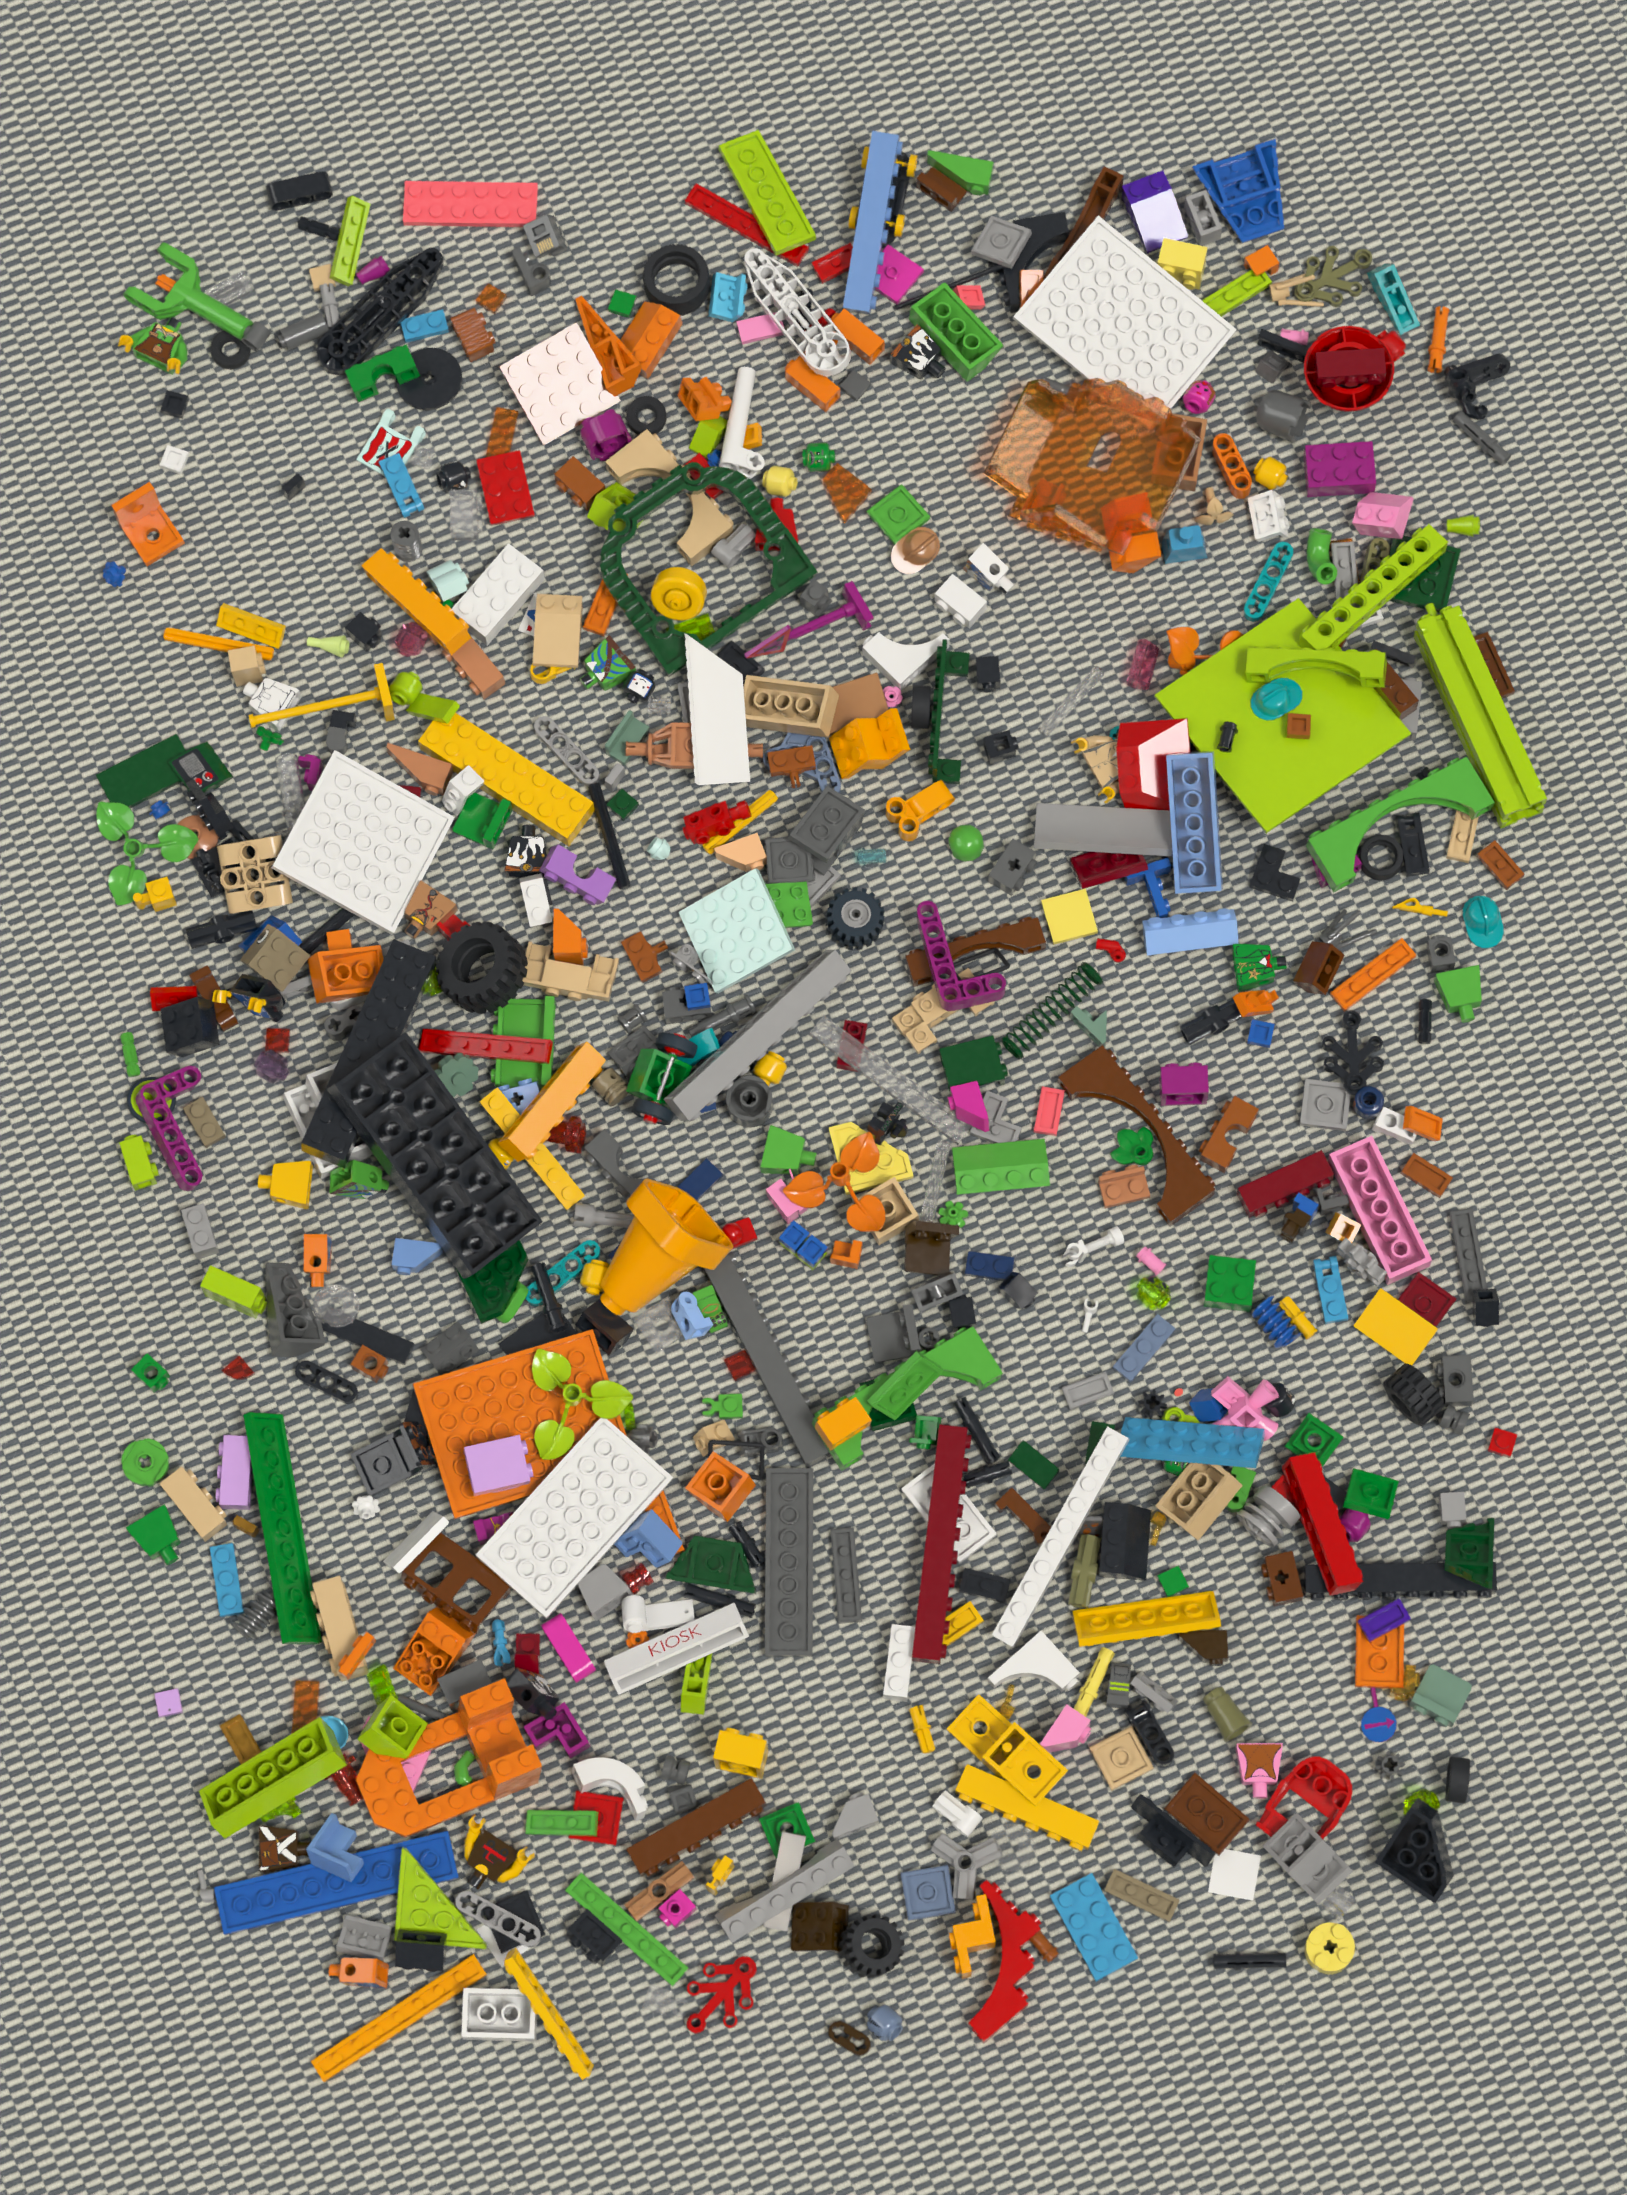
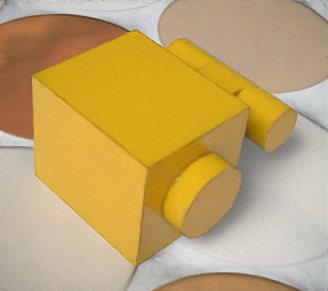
M168 877L145 883L148 893H135L133 895V900L140 910L144 909L148 904H152L155 912L177 906Z

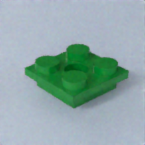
M1308 1413L1285 1445V1448L1297 1456L1315 1452L1317 1460L1321 1462L1323 1467L1344 1437ZM1310 1436H1317L1320 1438L1321 1444L1318 1447H1312L1308 1443V1438Z
M799 1802L759 1818L776 1859L782 1836L780 1828L784 1824H791L794 1827V1834L806 1836L805 1846L815 1843Z

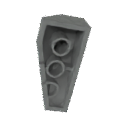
M267 1262L265 1270L268 1332L272 1357H296L324 1346L325 1339L322 1323L318 1317L314 1316L310 1308L312 1305L309 1299H305L300 1290L301 1285L289 1263Z

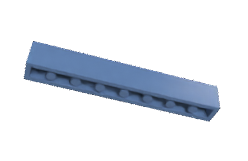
M872 131L843 309L845 308L849 312L871 315V309H876L877 296H874L875 287L879 288L881 274L877 273L879 265H883L885 252H881L882 243H887L888 230H885L886 221L891 219L892 208L888 207L890 199H894L896 186L892 185L893 177H898L899 164L896 163L897 155H901L903 142L900 141L899 135Z

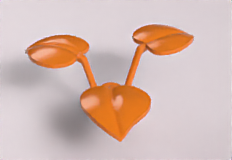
M1176 627L1166 631L1171 650L1168 664L1171 668L1179 669L1181 675H1185L1188 673V670L1195 666V659H1208L1213 656L1195 655L1193 651L1199 646V636L1195 629ZM1235 630L1225 633L1220 642V650L1244 634Z
M871 1132L856 1137L844 1147L840 1156L841 1162H836L831 1166V1175L827 1176L828 1180L825 1185L820 1174L814 1171H806L797 1175L783 1188L785 1196L792 1203L803 1208H815L825 1201L824 1190L828 1189L831 1182L840 1187L846 1186L853 1201L856 1203L847 1210L849 1225L861 1232L879 1231L884 1226L885 1210L881 1201L873 1195H865L859 1201L850 1185V1172H854L856 1169L861 1173H867L873 1170L879 1163V1150Z

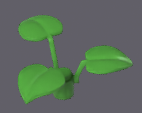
M98 803L96 817L101 834L111 841H118L124 835L125 844L123 849L125 854L130 857L129 861L131 862V868L127 865H119L109 875V888L117 905L129 904L134 901L133 895L135 893L142 894L145 891L147 876L142 870H135V858L141 857L145 849L161 847L162 856L166 860L176 863L185 860L192 853L198 842V836L191 829L176 824L167 825L158 832V839L160 841L158 844H143L140 840L130 839L126 831L134 826L135 819L132 810L121 803Z

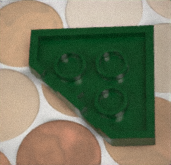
M520 1240L468 1278L464 1279L457 1270L481 1324L503 1315L518 1280L529 1259Z

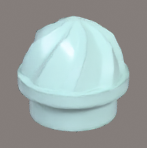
M655 837L646 851L650 853L651 858L662 860L669 856L670 846L664 838Z

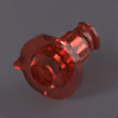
M573 1115L568 1122L562 1121L558 1126L552 1127L549 1131L551 1135L546 1141L565 1144L567 1152L581 1154V1148L586 1138V1125L582 1123L580 1116Z
M344 1753L343 1756L347 1765L323 1780L326 1781L331 1777L342 1795L349 1800L351 1807L362 1800L363 1797L356 1783L358 1774L351 1765L356 1758L354 1755L347 1757Z

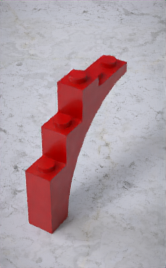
M988 1880L983 1882L979 1889L983 1895L986 1894L987 1901L991 1905L998 1922L1002 1940V1960L999 1976L990 1997L982 2009L968 2022V2026L983 2044L1028 2007L1026 2001L1028 1996L1020 1987L1016 1989L1014 1986L1035 1968L1032 1964L1035 1959L1027 1950L1022 1952L1021 1948L1041 1931L1039 1925L1042 1924L1033 1912L1029 1915L1025 1910L1021 1915L1017 1916L1018 1909L1010 1900L1005 1902L1000 1896L1003 1892L995 1882L990 1884Z

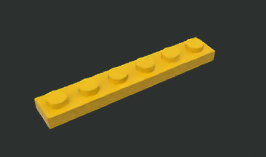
M498 1087L479 1101L504 1134L520 1116ZM539 1143L536 1147L537 1153L531 1159L525 1160L567 1211L585 1195L543 1143Z
M518 1949L510 1950L504 1960L507 1972L515 1977L520 1992L528 1997L532 2010L542 2018L545 2030L548 2034H552L557 2041V2047L568 2058L572 2071L575 2074L578 2073L582 2080L590 2076L594 2065Z

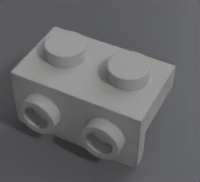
M345 1915L336 1951L362 1958H374L384 1961L391 1939V1926L380 1921L374 1922L359 1916Z

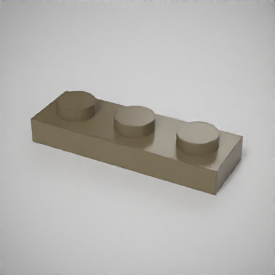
M1116 1869L1113 1870L1104 1890L1105 1893L1169 1923L1180 1901Z

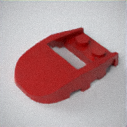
M1315 1756L1306 1758L1293 1768V1771L1281 1780L1271 1799H1269L1261 1819L1257 1821L1256 1826L1270 1837L1288 1821L1275 1808L1290 1789L1328 1818L1317 1832L1322 1839L1339 1823V1819L1351 1800L1353 1792L1351 1781L1347 1774L1331 1761Z

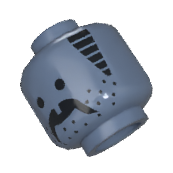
M888 2005L875 2006L867 2015L869 2018L867 2021L868 2030L881 2041L894 2040L903 2029L902 2017Z

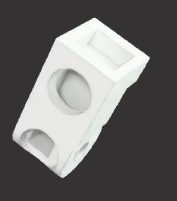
M1386 1107L1382 1108L1371 1129L1377 1133L1382 1132L1406 1144H1413L1417 1134L1403 1129V1115Z

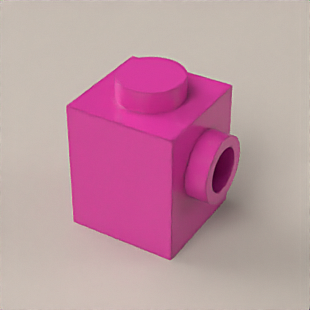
M679 1889L659 1907V1911L662 1913L659 1915V1918L667 1927L672 1924L676 1929L697 1908L684 1892Z

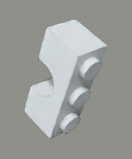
M892 1624L883 1699L907 1702L915 1627Z

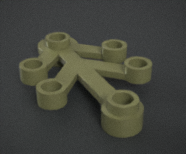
M1329 246L1325 252L1326 260L1321 278L1314 282L1310 280L1296 285L1294 290L1295 297L1303 302H1309L1315 298L1329 302L1332 307L1341 306L1343 302L1342 294L1319 290L1324 286L1348 291L1351 296L1358 297L1362 292V285L1356 281L1348 282L1339 280V278L1357 268H1368L1372 263L1371 252L1367 249H1360L1355 253L1354 260L1332 271L1334 262L1339 256V250L1335 246ZM1334 251L1336 255L1330 256L1328 252ZM1311 256L1307 259L1305 277L1314 275L1315 271L1319 269L1320 260L1317 257ZM1363 258V259H1365L1367 262H1366V263H1360V262H1359V259ZM1314 261L1317 265L1310 266L1309 263ZM1358 287L1359 291L1354 292L1351 288ZM1308 290L1309 294H1302L1301 291ZM1338 297L1340 301L1334 302L1332 298Z

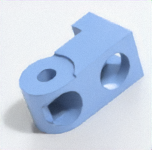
M682 1292L671 1304V1311L685 1340L704 1336L713 1326L709 1317H703L700 1309L697 1307V1299L692 1293Z

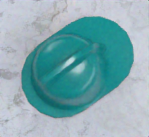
M1289 678L1275 679L1263 685L1253 694L1251 699L1253 713L1263 720H1275L1295 709L1300 704L1302 690L1294 680Z
M1475 896L1470 898L1464 904L1462 910L1467 934L1471 942L1476 946L1492 948L1502 940L1504 934L1499 908L1489 897Z

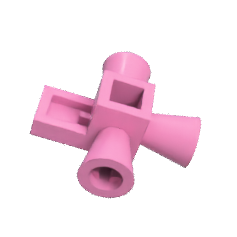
M1229 1376L1211 1390V1395L1226 1407L1229 1413L1221 1420L1212 1423L1213 1425L1261 1428L1265 1431L1264 1441L1270 1439L1277 1431L1278 1423L1262 1415L1261 1407L1279 1397L1277 1390L1267 1380L1263 1379L1251 1395Z

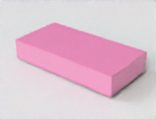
M768 314L737 321L742 345L784 335Z

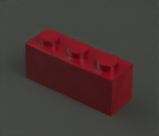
M1384 348L1316 352L1315 372L1317 386L1332 388L1336 385L1352 387L1361 383L1378 385L1381 382H1385Z

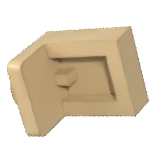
M725 1420L705 1426L693 1436L696 1448L703 1457L708 1456V1443L710 1440H735ZM713 1444V1450L724 1447L726 1445Z

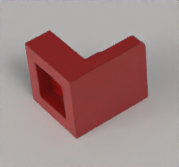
M455 914L443 924L440 921L436 924L438 931L448 941L452 938L451 934L455 931L457 933L461 931V927L465 925L470 927L466 921L462 922Z

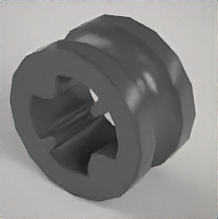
M925 1328L919 1334V1344L924 1350L930 1351L934 1349V1345L940 1341L939 1333L934 1328ZM928 1334H933L935 1342L933 1344L930 1342V1345L925 1344L924 1335L928 1337Z

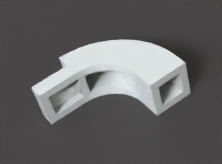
M601 1757L586 1759L573 1764L572 1775L581 1793L596 1787H611L623 1795L635 1821L645 1817L648 1805L644 1796H640L644 1792L645 1784L631 1767L618 1760Z

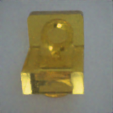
M1416 1665L1405 1666L1403 1688H1390L1389 1696H1394V1700L1408 1701L1409 1698H1413L1415 1687H1419L1420 1672H1416Z

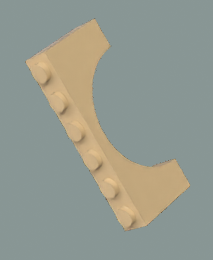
M648 429L605 461L607 471L620 485L643 476H656L666 479L671 475L670 471L679 464L676 462L677 459L673 452L669 449L666 451L657 434H651ZM688 472V473H687V476H688V478H689L690 480H692V479L690 478L691 474H690V472ZM705 491L697 495L686 493L693 507L692 520L686 533L676 542L677 551L691 566L710 553L721 539H727L733 533V521L727 514L723 515L718 510L717 502L713 498L709 499L704 494Z

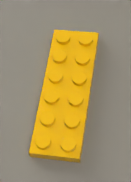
M1214 1591L1073 1610L1079 1647L1221 1627Z

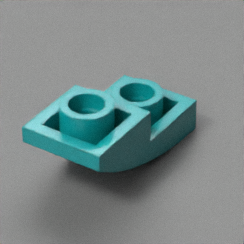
M709 1028L689 1039L698 1046L694 1058L677 1057V1059L692 1067L700 1060L708 1059L720 1048L713 1028Z

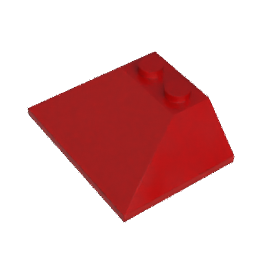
M1188 718L1120 723L1116 751L1119 791L1124 807L1170 811L1166 755L1190 753Z

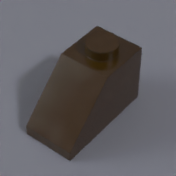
M1227 1630L1179 1633V1641L1203 1663H1209V1666H1222L1223 1662H1228Z

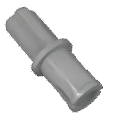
M327 283L319 286L323 302L321 308L324 309L327 327L331 329L339 321L337 311L339 303L335 299L334 284L329 283V287H327Z

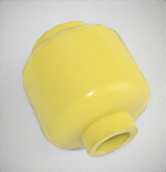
M772 466L769 470L765 471L762 483L767 493L787 497L791 494L792 490L795 491L798 480L794 476L792 469Z

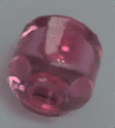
M410 622L401 626L394 642L399 649V653L403 656H416L421 653L428 636L425 630L416 622Z

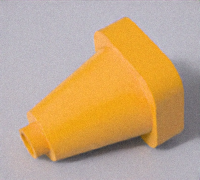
M644 1179L626 1200L627 1206L634 1214V1217L601 1281L604 1293L600 1300L606 1308L616 1315L621 1316L626 1310L635 1313L697 1266L715 1270L732 1250L733 1244L702 1205L690 1194L675 1186L651 1179Z

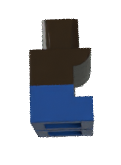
M1298 1192L1292 1206V1210L1295 1212L1294 1214L1287 1213L1284 1215L1282 1223L1284 1226L1281 1229L1280 1237L1292 1244L1298 1234L1303 1236L1316 1216L1319 1204Z

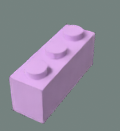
M224 1435L223 1442L219 1443V1456H222V1465H218L217 1478L221 1479L220 1488L216 1489V1502H219L222 1509L250 1510L253 1469L247 1436Z

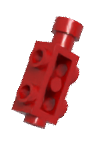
M746 800L736 803V806L729 808L726 801H722L683 817L685 826L682 829L686 839H691L693 844H706L711 837L728 835L731 829L736 828L734 821L739 819L745 820L752 817Z

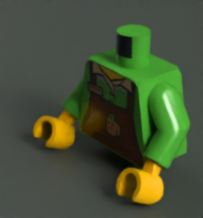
M172 317L166 326L154 322L150 327L148 326L131 336L122 335L118 342V347L121 345L125 346V352H130L131 347H133L135 358L173 375L174 371L176 374H180V368L188 360L187 345L184 343L182 335L178 333L182 324Z

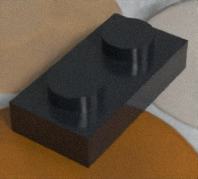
M965 1568L959 1592L1005 1603L1011 1579Z

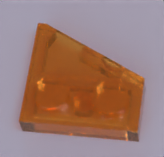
M838 463L823 478V483L844 524L872 493V489Z

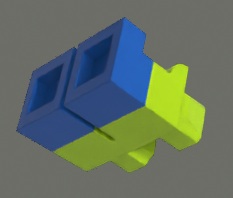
M794 1220L779 1237L780 1245L811 1270H814L827 1254L828 1247L812 1234L810 1236V1233Z

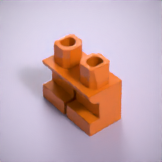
M691 377L682 378L678 398L695 421L719 419L720 412L729 411L731 406L729 396H721L722 387L718 382L711 383L707 377H703L696 383H694Z

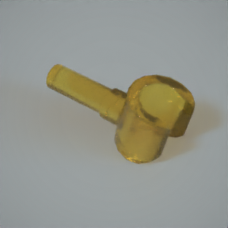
M1158 1511L1151 1520L1153 1524L1157 1525L1150 1544L1156 1546L1161 1529L1166 1523L1165 1515Z
M1011 1684L1008 1687L1006 1699L1000 1709V1714L1010 1720L1016 1709L1009 1705L1015 1688Z

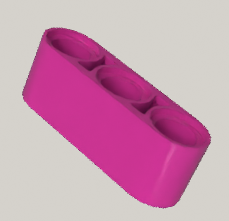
M561 1613L541 1625L576 1683L596 1671L590 1658Z

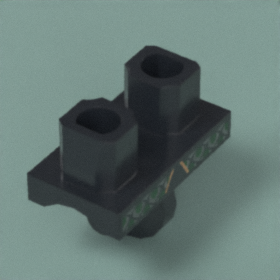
M885 1102L881 1104L877 1116L885 1121L883 1122L872 1117L867 1127V1131L876 1136V1144L881 1146L890 1132V1136L893 1139L906 1136L908 1133L907 1121L903 1118L899 1120V1113L904 1104L897 1102L895 1106Z

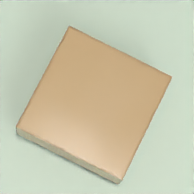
M331 264L309 269L314 292L320 291L319 286L327 283V287H329V283L334 284V287H336L335 281L330 279Z

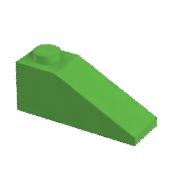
M928 150L927 163L974 195L989 194L994 162Z

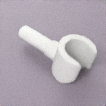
M1088 1298L1085 1300L1083 1307L1085 1320L1082 1332L1085 1333L1088 1332L1092 1315L1097 1312L1098 1308L1097 1300L1095 1307L1089 1308L1087 1306Z

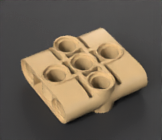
M281 835L217 846L222 872L220 881L225 889L229 914L293 903L289 878L283 874L279 877L275 876L271 868L275 860L267 862L265 860L278 856L283 847ZM248 846H252L255 849V856L253 858L247 855ZM240 863V866L226 868V865ZM253 868L259 872L258 880H254L251 877V870ZM231 872L237 876L235 884L229 881V874ZM284 880L282 884L270 885L271 882ZM244 887V890L230 892V889ZM256 891L263 894V901L261 903L255 900Z

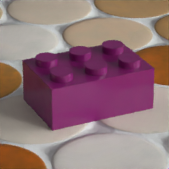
M1373 441L1305 445L1303 457L1307 497L1369 494L1370 492H1375L1376 472Z

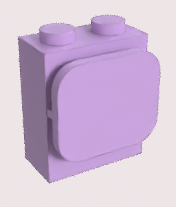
M520 1435L464 1447V1456L474 1496L514 1489L529 1484L530 1477H533L531 1463L526 1464L525 1454H528L527 1444L525 1440L521 1441Z

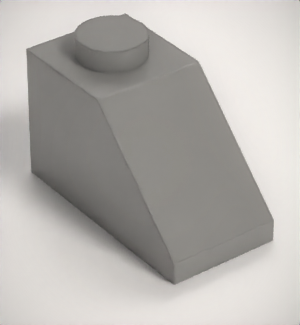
M860 1792L849 1797L850 1801L845 1803L832 1832L834 1840L879 1824L869 1794L863 1795Z

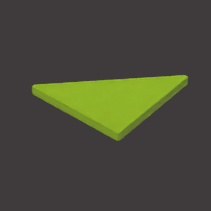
M403 1847L401 1851L394 1941L397 1939L399 1930L446 1933L447 1946L486 1949L487 1943L409 1850Z

